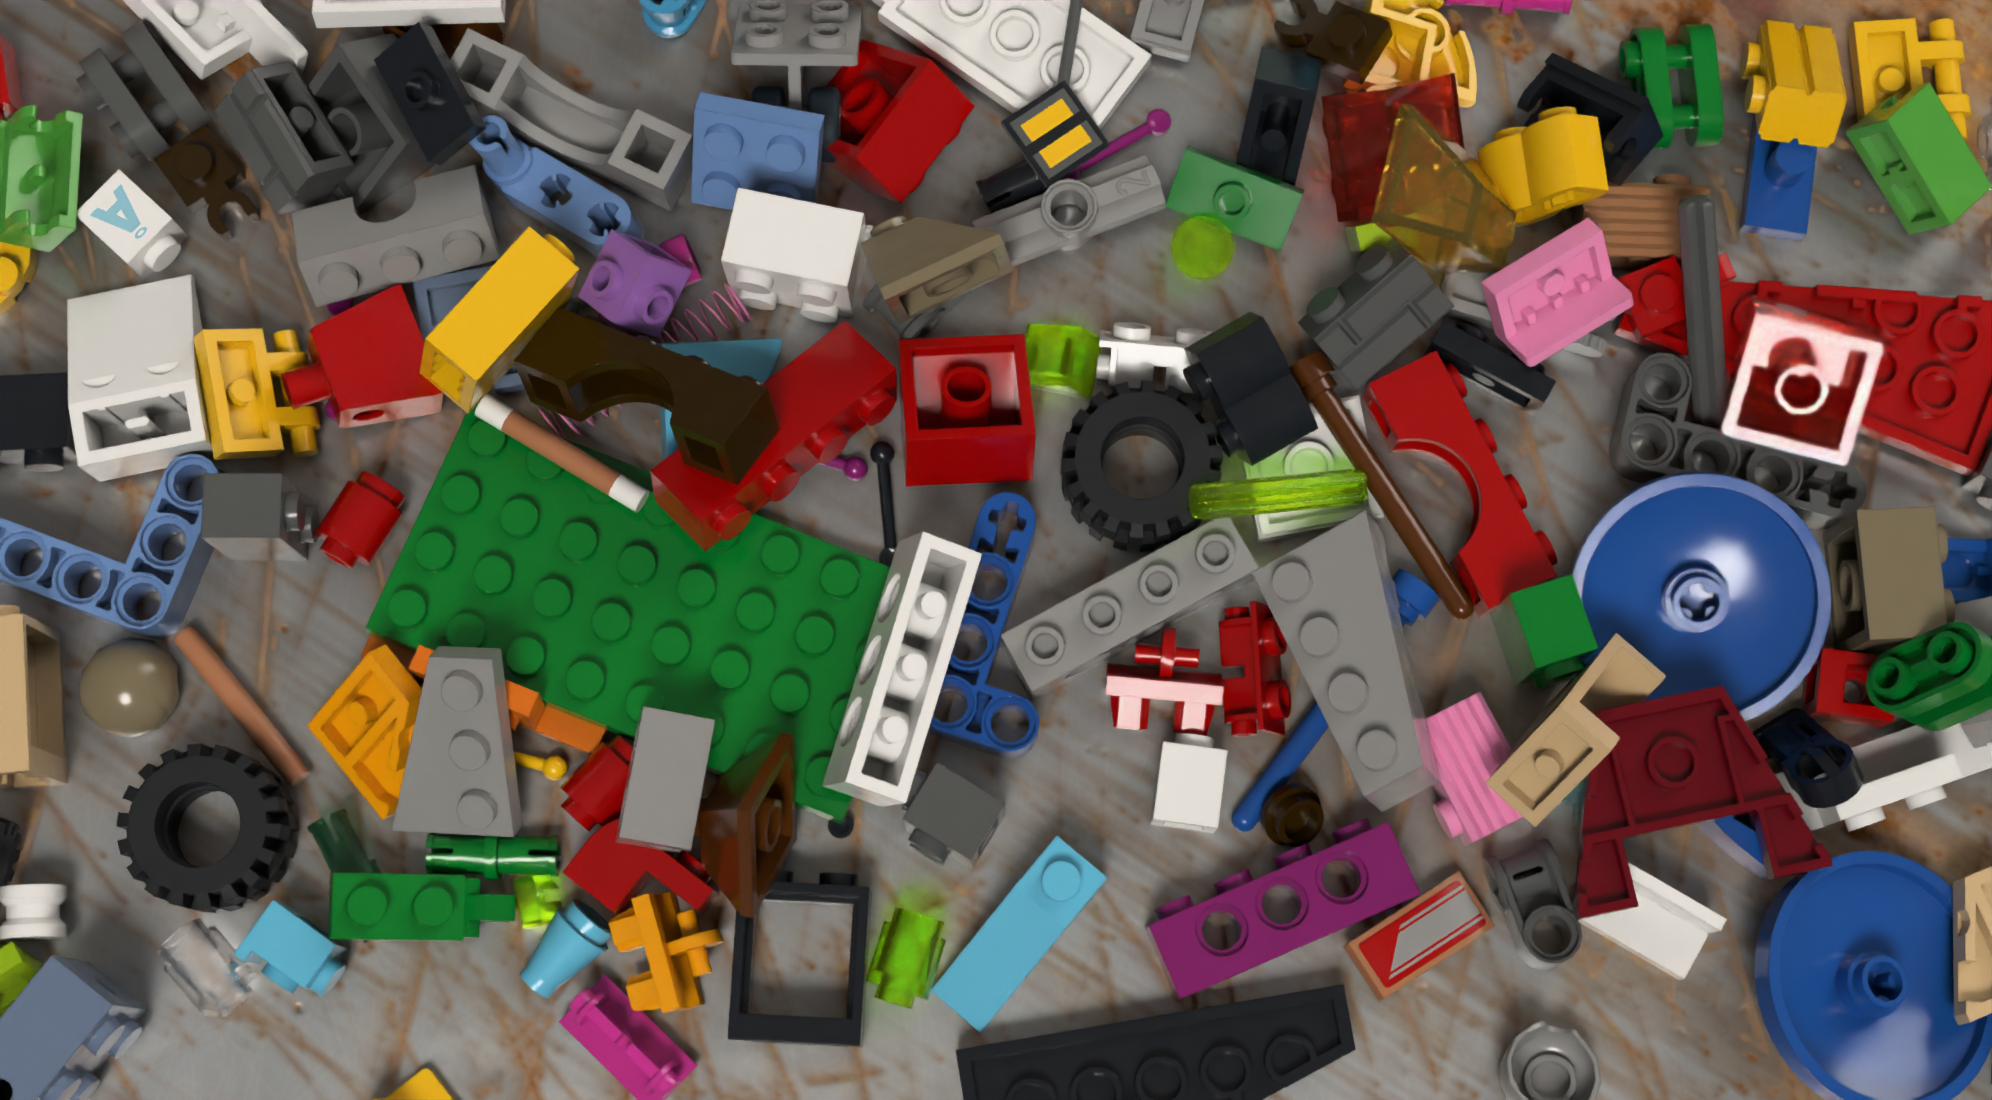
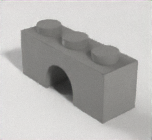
M471 165L414 180L416 198L413 205L408 211L393 220L368 222L361 219L353 197L292 212L297 263L315 306L320 307L388 289L398 284L403 285L498 260L500 255L492 212L476 166Z

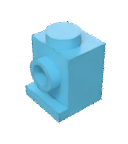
M272 900L236 949L234 955L243 962L257 965L264 959L267 961V964L261 972L291 993H294L300 985L304 989L312 990L320 997H324L334 988L343 975L346 965L341 962V959L349 948L338 940H328V933L288 904Z

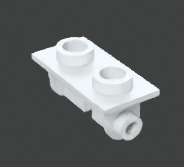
M1130 322L1114 323L1113 331L1100 330L1099 347H1110L1111 354H1098L1096 379L1108 380V386L1112 387L1128 381L1130 388H1140L1142 380L1153 381L1154 366L1166 367L1164 391H1167L1169 385L1182 390L1184 393H1193L1183 373V369L1190 366L1184 348L1213 332L1195 328H1179L1176 330V337L1151 335V326Z

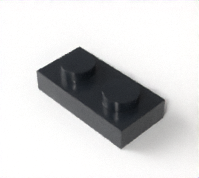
M1443 320L1424 356L1437 350L1444 365L1452 363L1463 379L1534 417L1545 403L1556 383L1554 379L1544 375L1546 372L1544 366L1538 363L1533 367H1529L1514 353L1509 356L1488 344L1490 342L1489 337L1469 324L1457 322L1453 326Z

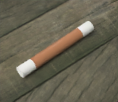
M486 394L478 403L475 416L637 513L648 499L650 491L490 394Z

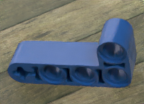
M1011 492L995 494L984 503L979 512L968 549L980 552L981 549L987 551L981 552L982 556L976 576L983 572H994L1005 581L1006 589L1001 596L990 601L981 600L970 592L958 634L966 631L975 632L986 641L987 648L980 658L970 662L962 661L952 653L940 693L949 691L961 695L967 703V710L963 717L951 723L941 722L933 716L929 732L941 739L994 756L1014 759L1025 755L1033 748L1038 737L1039 717L1036 708L1028 699L988 685L1000 648V635L1005 633L1035 538L1036 515L1033 506L1026 498ZM1007 513L1017 516V527L1023 530V532L1012 530L1009 534L1004 558L994 553L997 544V525L992 521L1003 522ZM1016 559L1015 563H1011L1009 560ZM1005 711H1016L1023 715L1029 726L1026 735L1019 741L1012 743L998 739L991 728L992 722L997 715Z

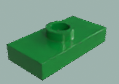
M1188 145L1167 197L1166 208L1281 252L1305 190Z

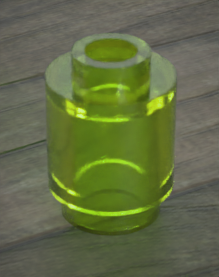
M895 907L891 922L884 921L866 978V982L878 986L874 998L912 1009L915 997L924 1000L929 999L946 943L945 939L940 938L944 922Z

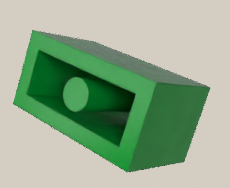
M1572 574L1510 593L1490 614L1515 686L1533 681L1536 691L1567 682L1573 678V674L1585 669L1582 661L1598 649Z

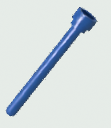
M1398 569L1392 577L1400 604L1398 609L1402 627L1405 624L1412 626L1418 618L1425 620L1440 600L1438 594L1419 578L1403 569ZM1317 702L1313 704L1234 810L1231 821L1238 831L1248 832L1256 826L1267 799L1274 791L1288 783L1329 726Z

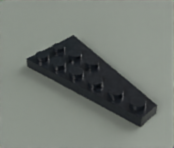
M1344 984L958 1049L956 1050L964 1100H1263L1356 1049Z

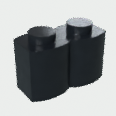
M1248 312L1184 348L1190 366L1183 369L1186 381L1201 403L1208 399L1210 400L1218 418V421L1214 423L1218 431L1216 440L1219 445H1222V450L1229 458L1237 454L1239 459L1253 466L1318 429L1309 404L1292 376L1274 334L1262 316Z

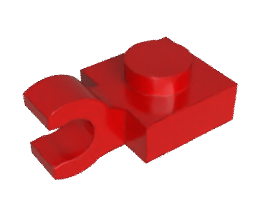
M1727 253L1718 255L1720 289L1730 285L1729 280L1736 277ZM1675 255L1617 278L1632 292L1634 305L1624 312L1637 342L1686 323L1683 274Z

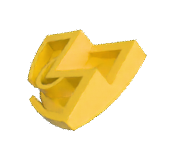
M1444 0L1363 1L1361 11L1389 22L1393 36L1364 83L1361 85L1344 78L1343 87L1410 103L1471 108L1476 103L1477 73L1474 56L1465 32L1459 30L1453 37L1447 20L1441 13L1437 12L1443 5Z

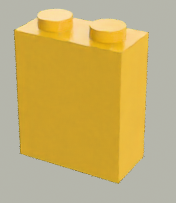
M529 226L425 338L419 373L469 414L515 364V358L557 308L565 309L568 306L580 269L573 263L575 257L569 248L553 235L546 234L542 237Z

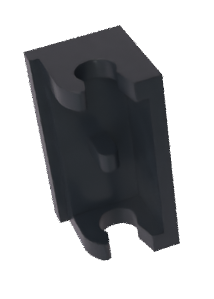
M1552 53L1545 60L1546 66L1524 90L1518 101L1517 107L1528 113L1535 108L1537 102L1542 98L1539 108L1530 115L1523 127H1528L1538 122V115L1541 112L1556 107H1574L1577 110V114L1598 117L1607 180L1621 186L1663 137L1649 98Z

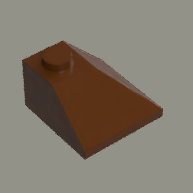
M781 732L732 766L725 773H722L707 798L702 797L700 800L694 836L700 837L701 864L741 916L754 918L797 840L793 734Z

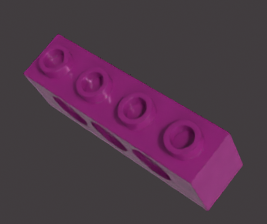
M1368 818L1362 819L1333 832L1332 835L1336 845L1313 854L1309 844H1304L1273 858L1277 868L1276 871L1254 880L1250 870L1247 869L1213 884L1218 896L1194 906L1190 895H1186L1155 909L1154 912L1158 922L1148 925L1145 930L1176 1001L1421 895L1389 822L1372 829ZM1341 863L1353 872L1355 888L1349 897H1334L1326 891L1322 883V873L1326 865ZM1280 888L1288 891L1293 896L1296 902V914L1291 922L1278 924L1266 917L1262 909V899L1266 891ZM1212 914H1223L1232 919L1237 928V939L1231 948L1217 950L1206 943L1202 935V925L1206 917Z

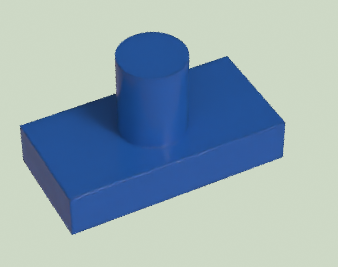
M1753 114L1739 232L1801 241L1807 235L1817 147L1800 145L1796 138L1790 143L1762 140L1757 131L1755 114Z

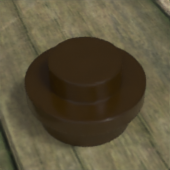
M1290 783L1274 791L1265 802L1260 816L1261 828L1269 839L1276 844L1299 847L1312 841L1320 832L1324 821V813L1318 795L1308 786L1301 783Z

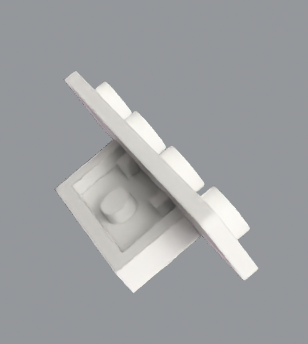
M123 0L201 80L247 53H250L262 66L291 62L301 78H303L308 56L307 50L299 36L292 29L284 27L262 5L261 0Z
M1960 722L1940 731H1929L1915 725L1852 747L1851 749L1864 776L1863 785L1858 793L1848 801L1828 808H1812L1804 804L1800 796L1790 787L1784 772L1775 774L1786 793L1792 794L1804 813L1801 817L1810 831L1844 820L1848 832L1887 819L1882 806L1901 799H1905L1910 811L1947 798L1943 788L1944 784L1992 768V742L1987 743V746L1974 748ZM1823 773L1818 775L1815 779L1823 778L1827 775ZM1748 813L1751 826L1756 831L1752 814Z

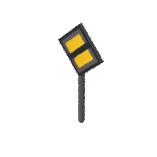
M1070 0L1057 85L1000 123L1046 188L1110 146L1106 137L1069 87L1083 0Z

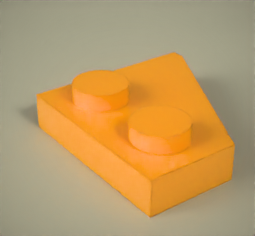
M386 644L368 652L307 724V727L382 820L387 819L396 812L422 688Z

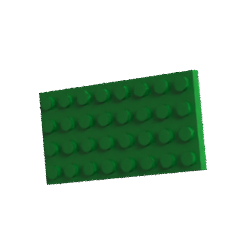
M476 407L469 414L466 413L365 627L368 634L414 653L419 645L434 651L438 646L501 648L504 677L506 680L538 692L544 704L548 707L617 735L619 734L632 741L635 738L638 717L643 706L714 719L715 724L706 770L719 776L781 732L793 734L796 807L843 825L854 797L826 788L822 784L890 567L757 514L751 516L747 526L736 537L727 541L721 539L705 552L655 502L650 472L563 438L650 491L645 504L636 513L475 416Z

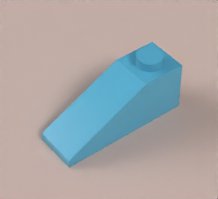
M1056 836L1008 893L931 991L981 1033L1103 887L1107 877L1061 838Z

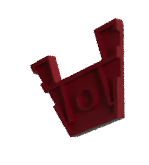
M1723 685L1593 712L1597 718L1620 737V740L1611 752L1584 778L1573 909L1576 920L1629 910L1639 906L1623 839L1750 813L1753 817L1768 880L1833 866L1830 854L1822 842L1818 844L1801 817L1804 813L1792 794L1786 793L1765 760L1768 756Z

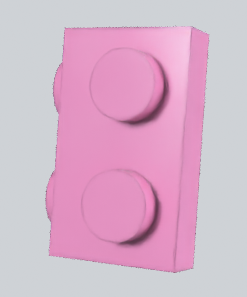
M1589 218L1584 219L1481 281L1495 335L1529 367L1537 365L1634 305L1632 292L1612 274L1603 230Z

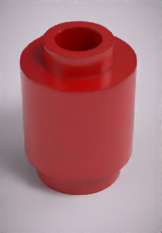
M362 471L355 482L347 481L316 529L315 534L324 541L319 548L320 552L350 570L353 569L357 562L370 566L400 520L402 513L399 508L405 500V496L381 478Z
M619 734L608 746L602 742L560 787L569 796L561 804V807L587 831H590L597 823L603 827L620 817L633 747Z

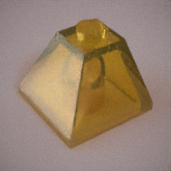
M1400 104L1371 221L1438 274L1500 271L1505 266L1508 248L1514 239V222L1517 213L1472 155L1411 104Z

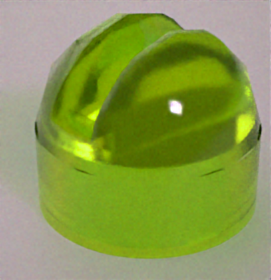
M529 875L512 879L522 930L550 923L558 907H562V901L545 903L544 894L559 890V886L551 878L543 875Z

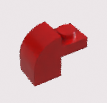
M619 819L607 823L592 834L562 871V873L617 915L626 911L632 903L631 898L637 897L652 876L703 915L719 896L714 889L707 885L711 876L702 864L686 851H683L675 860L670 856V851L616 843L615 838Z

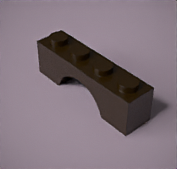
M558 307L514 360L531 403L579 422L586 420L603 409L623 403H650L672 412L669 423L684 464L735 485L740 483L780 431L770 393L767 387L758 380L747 375L738 377L712 367L698 356L688 355L686 357L660 347L646 336L636 335L634 337L608 327L603 321L594 316L587 315L582 317Z

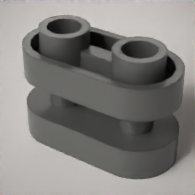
M140 20L121 33L122 38L131 49L129 52L111 62L102 49L98 48L79 61L85 73L78 77L76 81L98 110L108 105L114 113L118 122L112 125L110 129L129 156L133 159L142 152L151 162L154 158L171 148L162 134V130L180 119L187 129L193 133L213 119L145 23ZM145 71L164 96V99L147 110L127 84Z

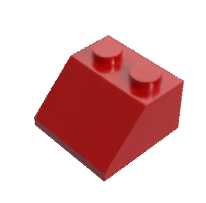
M862 39L859 47L858 65L842 66L826 86L836 87L840 90V114L842 115L841 140L837 139L833 144L826 147L835 157L836 162L827 164L865 191L902 204L906 197L920 186L925 177V172L943 148L957 137L962 123L975 106L931 59Z
M1025 334L898 339L901 432L906 487L1032 481L1036 432Z

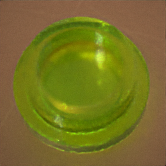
M1208 216L1193 217L1182 223L1176 230L1171 243V253L1175 264L1183 273L1197 279H1208L1219 275L1229 266L1234 255V240L1230 230L1221 221Z

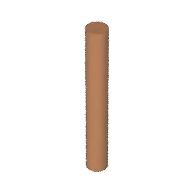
M190 625L181 630L174 637L173 642L289 787H295L310 775V769L196 627Z

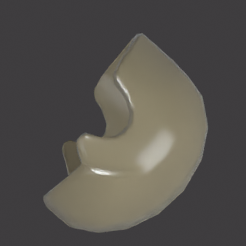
M126 637L98 649L83 669L80 677V701L85 715L107 735L136 738L159 729L167 721L169 714L174 711L180 698L177 682L178 662L171 653L150 639Z

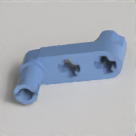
M495 115L482 117L486 129L482 131L484 137L482 138L479 134L470 141V144L482 157L483 168L487 177L497 191L507 198L513 206L592 252L596 259L611 229L645 240L644 228L628 203L620 196L536 147L530 148L521 140L515 139L509 131L508 125L501 117ZM567 189L572 196L571 199L564 205L556 201L554 207L550 201L551 196L557 191L565 195Z

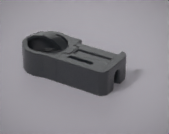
M1792 708L1753 732L1768 756L1765 760L1767 761L1772 758L1782 767L1790 787L1800 796L1804 804L1812 808H1828L1844 803L1857 794L1863 785L1864 776L1850 746L1836 739L1800 708ZM1825 773L1827 775L1826 777L1815 779L1820 774Z

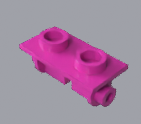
M605 974L591 989L585 988L574 998L569 1005L571 1009L559 1021L637 1100H665L698 1066L643 1011H634L631 1008L628 996Z

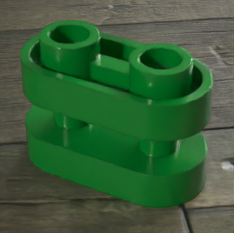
M1709 23L1682 25L1678 32L1677 44L1666 45L1664 33L1659 26L1632 28L1629 40L1621 41L1619 45V72L1622 79L1630 80L1631 90L1649 98L1663 133V137L1652 150L1668 149L1672 142L1673 129H1684L1690 147L1718 145L1723 133L1724 112L1716 40L1712 26ZM1670 69H1678L1681 104L1672 103Z
M1949 622L1883 652L1872 663L1867 674L1866 690L1869 699L1877 708L1894 716L1904 718L1906 721L1929 731L1944 730L1992 709V636H1988L1985 632L1964 622Z

